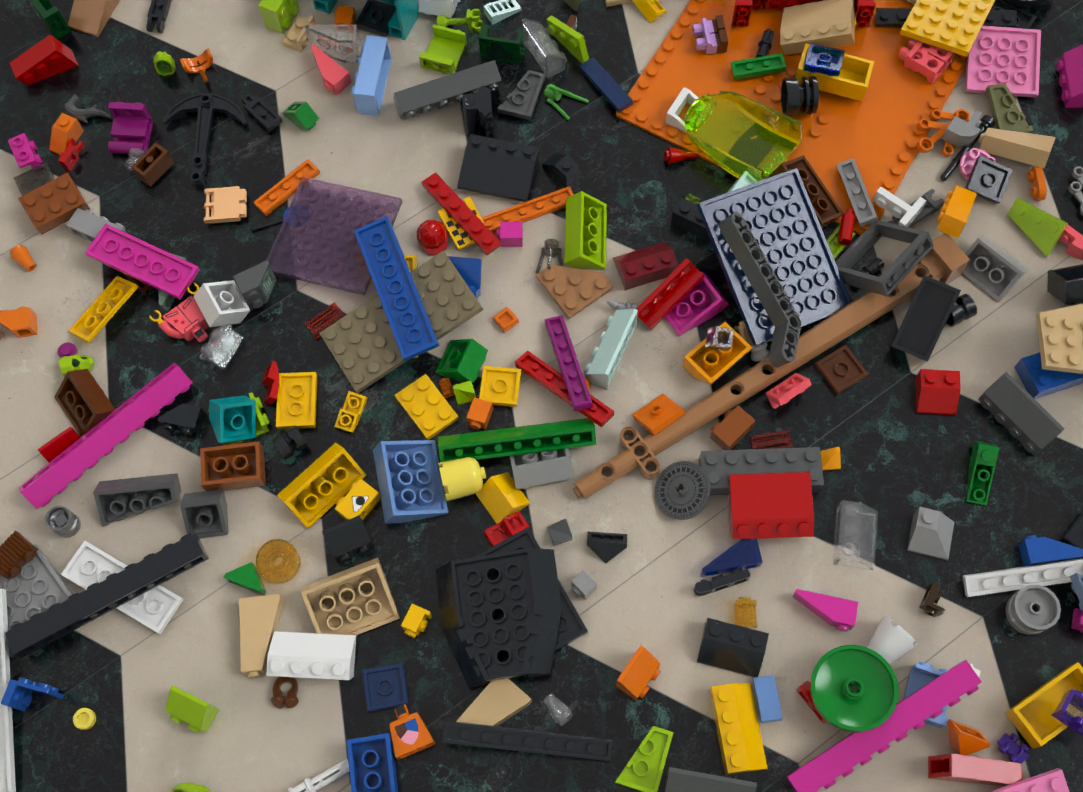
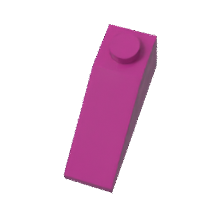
M796 589L793 593L794 599L830 626H835L837 630L847 632L855 626L858 608L857 601Z

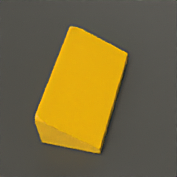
M632 0L650 23L667 12L658 0Z

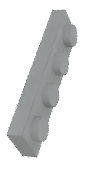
M854 158L836 164L860 227L878 221Z

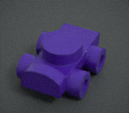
M1007 733L1003 734L997 741L1000 745L999 751L1009 755L1008 759L1010 762L1022 764L1029 757L1026 753L1029 747L1024 743L1019 746L1016 743L1019 740L1016 734L1012 733L1010 736Z

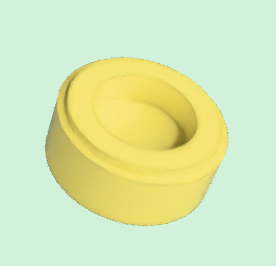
M88 708L79 709L73 716L75 727L81 730L90 729L96 722L95 712Z

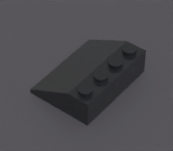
M470 134L465 148L457 189L527 202L539 164L540 147Z

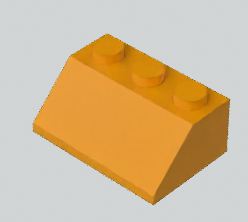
M724 322L684 357L682 366L695 379L711 385L752 349V346ZM729 338L731 344L726 345V341Z

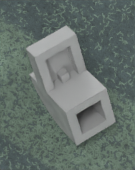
M975 110L969 122L955 116L942 139L956 146L971 144L981 130L978 127L982 122L979 120L982 113Z

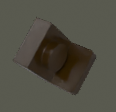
M935 582L927 587L919 608L923 609L924 613L929 616L939 617L944 613L945 609L936 605L941 597L939 592L941 585Z

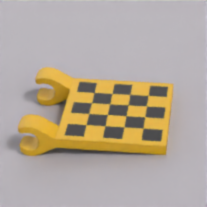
M471 197L464 198L465 204L485 224ZM444 208L438 210L439 218L458 250L474 244V241L452 218L448 217Z

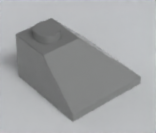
M919 507L913 514L907 551L948 561L954 521L940 511Z

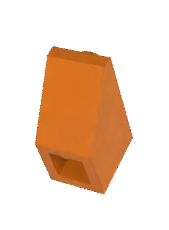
M30 307L0 311V325L18 338L38 335L37 315Z

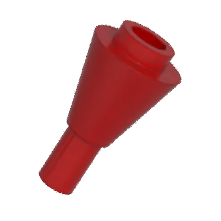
M668 147L664 151V160L667 161L668 165L686 159H694L698 156L697 151L686 152L685 150Z

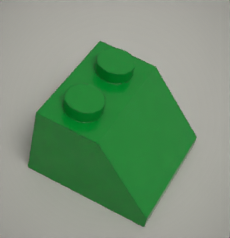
M473 338L450 340L435 373L459 383L466 381L474 383L478 377L481 365L485 362L488 350Z

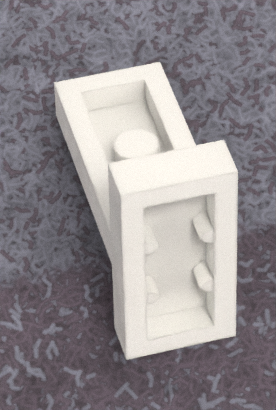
M880 187L875 194L873 202L889 211L894 217L901 219L898 225L908 227L922 211L926 200L919 197L913 206H910Z

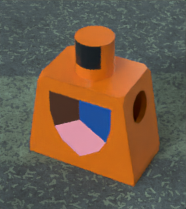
M401 705L394 709L398 720L391 722L389 726L396 759L400 760L435 745L434 739L417 712L409 715L406 705Z

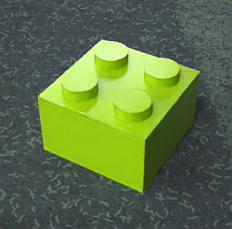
M261 0L258 5L265 26L282 34L290 27L291 21L300 9L297 0Z

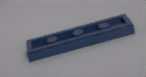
M594 57L579 65L582 73L618 113L633 105V100Z

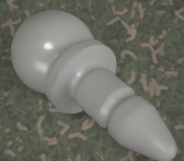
M607 301L608 305L618 310L636 309L639 306L636 303L630 304L626 302L624 304L617 301Z

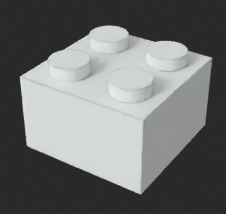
M234 280L203 283L194 295V299L209 327L241 323L250 312Z

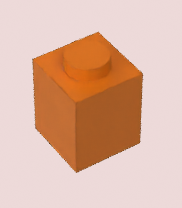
M337 6L334 20L337 33L354 34L357 20L355 8Z
M476 397L473 398L466 417L467 423L471 428L486 430L493 412L492 402Z

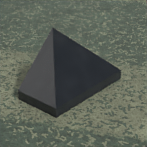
M588 531L587 546L606 564L627 548V534Z

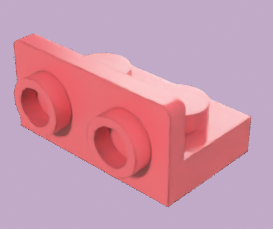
M798 373L793 374L766 392L771 407L775 409L788 403L790 399L803 393L805 389L810 387L811 382L808 378Z

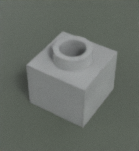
M583 570L571 581L573 593L579 598L582 596L585 600L597 589V583Z

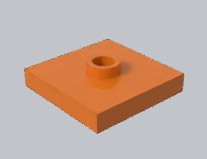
M661 394L632 414L635 421L653 435H656L682 417L685 411L667 396Z

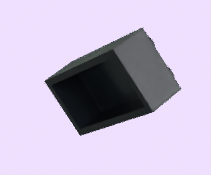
M1083 264L1049 270L1047 292L1066 305H1074L1076 302L1083 301Z
M924 275L891 346L928 362L961 290Z

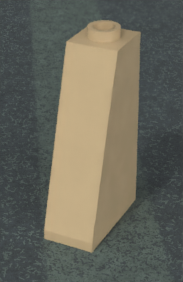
M987 128L985 134L981 133L978 144H981V150L989 154L1045 168L1056 137Z
M280 594L239 598L241 673L247 675L248 678L260 677V674L267 672L268 652L274 631H277L284 604V598Z
M510 679L494 680L487 685L456 722L498 726L532 703V699Z

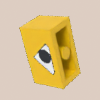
M360 479L351 485L349 493L345 497H341L338 500L335 510L346 521L359 515L363 520L380 501L381 497L379 492Z

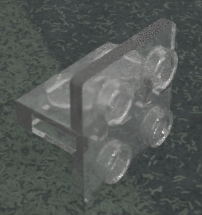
M230 324L214 328L209 336L211 337L209 343H205L201 348L200 353L202 354L199 358L201 360L207 359L219 368L225 369L244 337L231 330L232 325Z

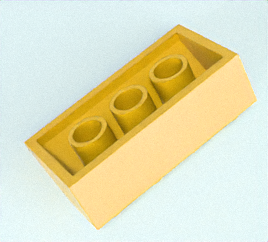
M335 442L277 496L309 528L334 506L341 497L349 492L353 483L363 479L366 474L348 452Z
M731 683L712 686L709 693L725 776L768 769L751 683Z

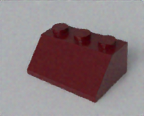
M665 242L613 257L625 290L667 278L679 266L673 249Z

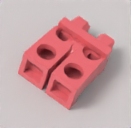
M910 38L907 46L912 49L902 47L898 57L905 61L904 67L910 68L914 72H919L927 77L929 83L933 84L951 63L954 53Z

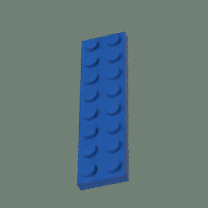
M385 216L354 230L403 360L407 361L439 347V342L389 217Z

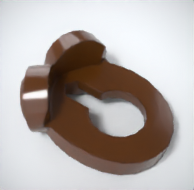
M278 677L273 685L271 703L279 709L283 706L286 708L295 707L299 702L296 679L294 677ZM288 682L292 687L287 692V696L283 698L280 686Z

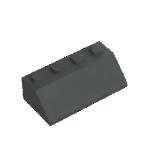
M1007 372L997 379L978 399L981 405L986 410H989L995 416V419L1000 424H1003L1009 430V433L1014 438H1017L1024 448L1034 456L1064 430Z
M669 767L666 772L664 792H756L757 783Z

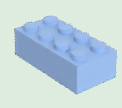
M367 35L366 41L362 43V57L360 56L358 60L359 71L355 73L356 83L355 86H352L351 91L354 97V105L357 107L359 114L379 116L392 60L387 37Z

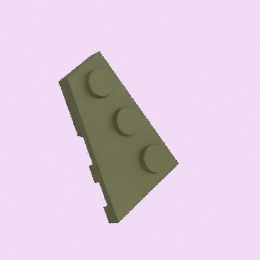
M1006 84L989 85L986 88L996 129L1032 133L1034 131L1032 126H1029L1024 118L1026 116L1024 113L1020 112L1017 108L1016 100Z

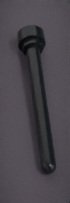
M984 115L980 119L982 122L979 125V129L981 130L976 139L961 149L940 176L941 181H946L960 164L961 157L974 146L981 133L995 125V120L991 116Z

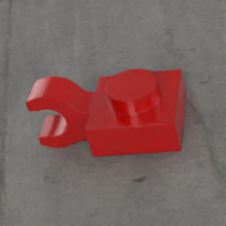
M73 138L69 140V147H66L58 160L62 167L69 172L73 170L79 160L78 154L84 148L81 141H79L78 145L74 146L76 142Z

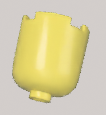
M466 457L438 463L447 501L476 494L482 489L483 479L486 478L484 467L479 466V463L474 458Z

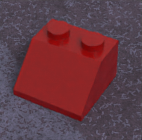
M920 369L915 377L916 413L956 415L961 391L960 371Z

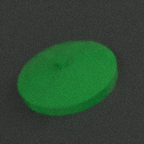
M844 645L828 651L817 662L810 680L811 697L819 714L834 727L847 732L861 733L879 727L891 716L898 701V682L892 667L880 654L859 645Z

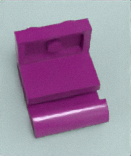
M109 102L108 109L114 117L110 133L114 137V141L108 142L109 152L143 155L148 149L153 126L152 117L145 104L138 102Z

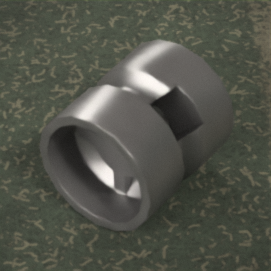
M64 506L51 508L45 516L47 527L64 538L74 536L81 527L79 517Z

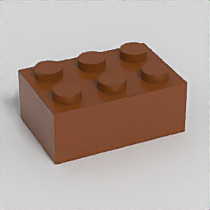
M68 172L18 198L33 225L42 235L69 221L77 208L84 211L86 209L90 210V207Z
M259 441L200 448L201 486L205 491L224 489L225 491L266 486L264 448Z

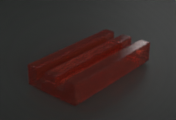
M334 302L304 324L315 339L321 336L320 332L343 318L345 314ZM336 310L334 313H332V314L329 315L328 317H325L326 315H328V314L331 313L332 311ZM319 320H321V322H319L317 325H315L314 327H312V325H314L316 322H318Z
M789 430L753 435L750 437L752 449L786 443L787 445L766 449L793 448L792 440L789 436L790 432ZM784 436H785V438H781V439H775V440L762 441V442H756V443H755V441H760V440H766V439H772V438H778V437H784Z

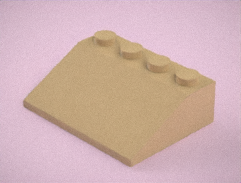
M824 0L785 7L780 28V45L784 55L802 53L805 43L826 49L855 44L854 0Z
M378 558L304 585L301 588L302 597L317 633L358 635L400 619Z

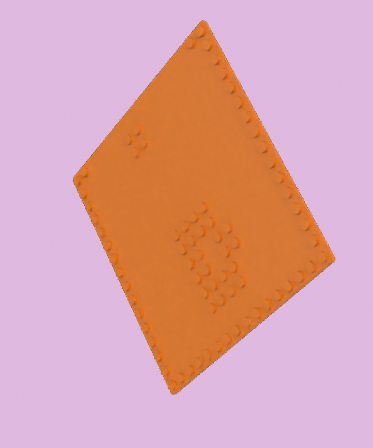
M690 0L628 93V96L633 100V105L620 113L616 111V116L686 151H697L699 157L725 169L701 149L724 163L735 143L747 130L756 124L738 108L734 101L735 99L757 119L772 129L799 142L792 151L775 145L754 172L770 178L769 175L779 165L804 155L843 213L845 214L847 209L853 210V215L855 216L853 232L862 235L872 223L860 227L836 164L854 158L877 218L880 220L885 209L873 202L877 190L882 187L894 195L918 153L917 143L923 137H927L931 130L930 128H927L925 131L919 130L917 127L918 122L923 118L932 121L929 117L930 113L934 109L940 111L943 109L967 66V57L954 53L948 67L933 84L929 83L924 75L904 67L905 61L898 57L902 47L912 49L907 46L910 38L900 35L902 27H875L876 8L912 9L914 4L906 0H874L876 7L869 27L855 28V44L827 48L874 61L868 87L862 102L819 90L818 109L815 114H809L808 112L806 115H803L799 107L797 115L784 116L781 107L782 80L786 77L796 76L802 53L784 55L780 45L783 9H752L749 26L738 27L731 26L736 0ZM723 15L728 37L727 52L706 54L705 50H696L695 39L702 38V35L693 36V25L701 23L702 18L713 20L716 16ZM771 29L774 35L771 42L772 47L768 51V55L783 53L786 71L734 80L730 67L731 62L756 58L759 49L758 43L761 41L764 31ZM684 87L691 90L707 105V109L690 134L666 123L667 112ZM686 103L678 117L688 125L698 108ZM842 216L835 220L834 223L840 225Z

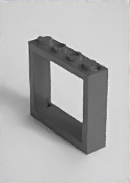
M878 220L873 222L836 261V265L844 284L888 296L934 245L929 232ZM882 236L911 243L880 277L851 269Z

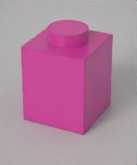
M500 222V229H497V238L501 242V247H523L522 222Z

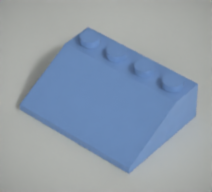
M435 440L380 441L373 449L385 524L405 523L448 514Z

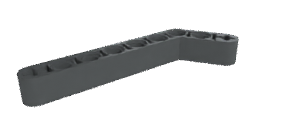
M735 212L719 223V228L775 327L769 360L774 367L778 368L795 359L802 325L801 320L745 219L740 213Z

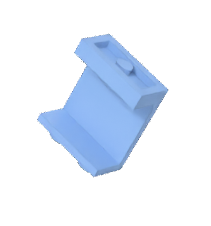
M924 662L914 664L911 667L904 699L948 670L939 669L938 671L932 669L930 664ZM947 705L942 708V714L934 719L930 716L924 722L939 728L946 727L948 718L945 717Z

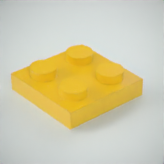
M483 366L479 399L492 402L493 405L517 407L521 369Z

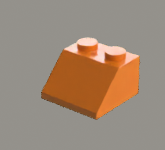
M640 645L617 679L616 687L636 701L639 696L643 699L649 690V687H647L651 679L655 681L661 670L658 668L661 663Z

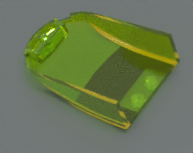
M720 91V94L709 95L708 93L694 101L685 116V128L689 139L719 166L738 179L745 171L758 182L770 178L769 175L779 165L786 162L802 142L801 122L735 92Z

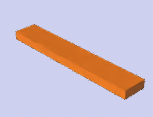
M569 186L482 217L487 228L492 233H496L497 229H500V222L524 223L566 208V198L574 194Z

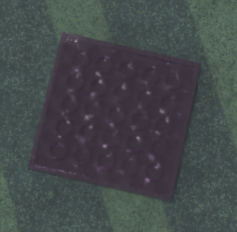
M302 177L266 261L268 260L275 275L365 296L372 277L354 230L385 216L389 217L393 226L402 205V199Z

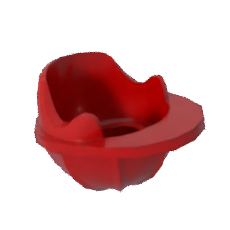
M426 220L420 224L417 230L419 245L430 255H437L443 250L445 251L448 246V233L443 223L437 220Z

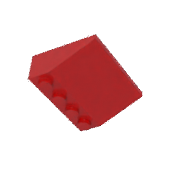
M810 472L729 474V532L732 539L814 537V511Z

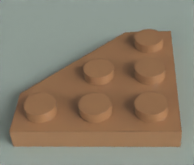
M550 265L536 274L538 281L568 319L614 288L603 272Z

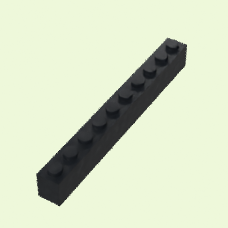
M194 533L187 534L181 537L180 541L164 546L161 551L145 556L142 561L126 566L125 570L110 574L106 577V580L91 584L87 587V590L72 594L68 597V600L53 604L49 607V610L31 616L30 620L12 626L11 630L5 632L13 655L23 658L208 560L209 557L200 539Z

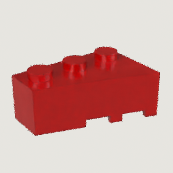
M48 35L11 61L10 65L15 78L28 86L76 67L78 63L71 49L53 36Z

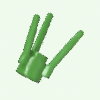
M549 84L544 91V96L547 97L546 102L555 107L567 120H570V117L554 102L555 100H560L562 94L589 103V100L560 89L553 84Z

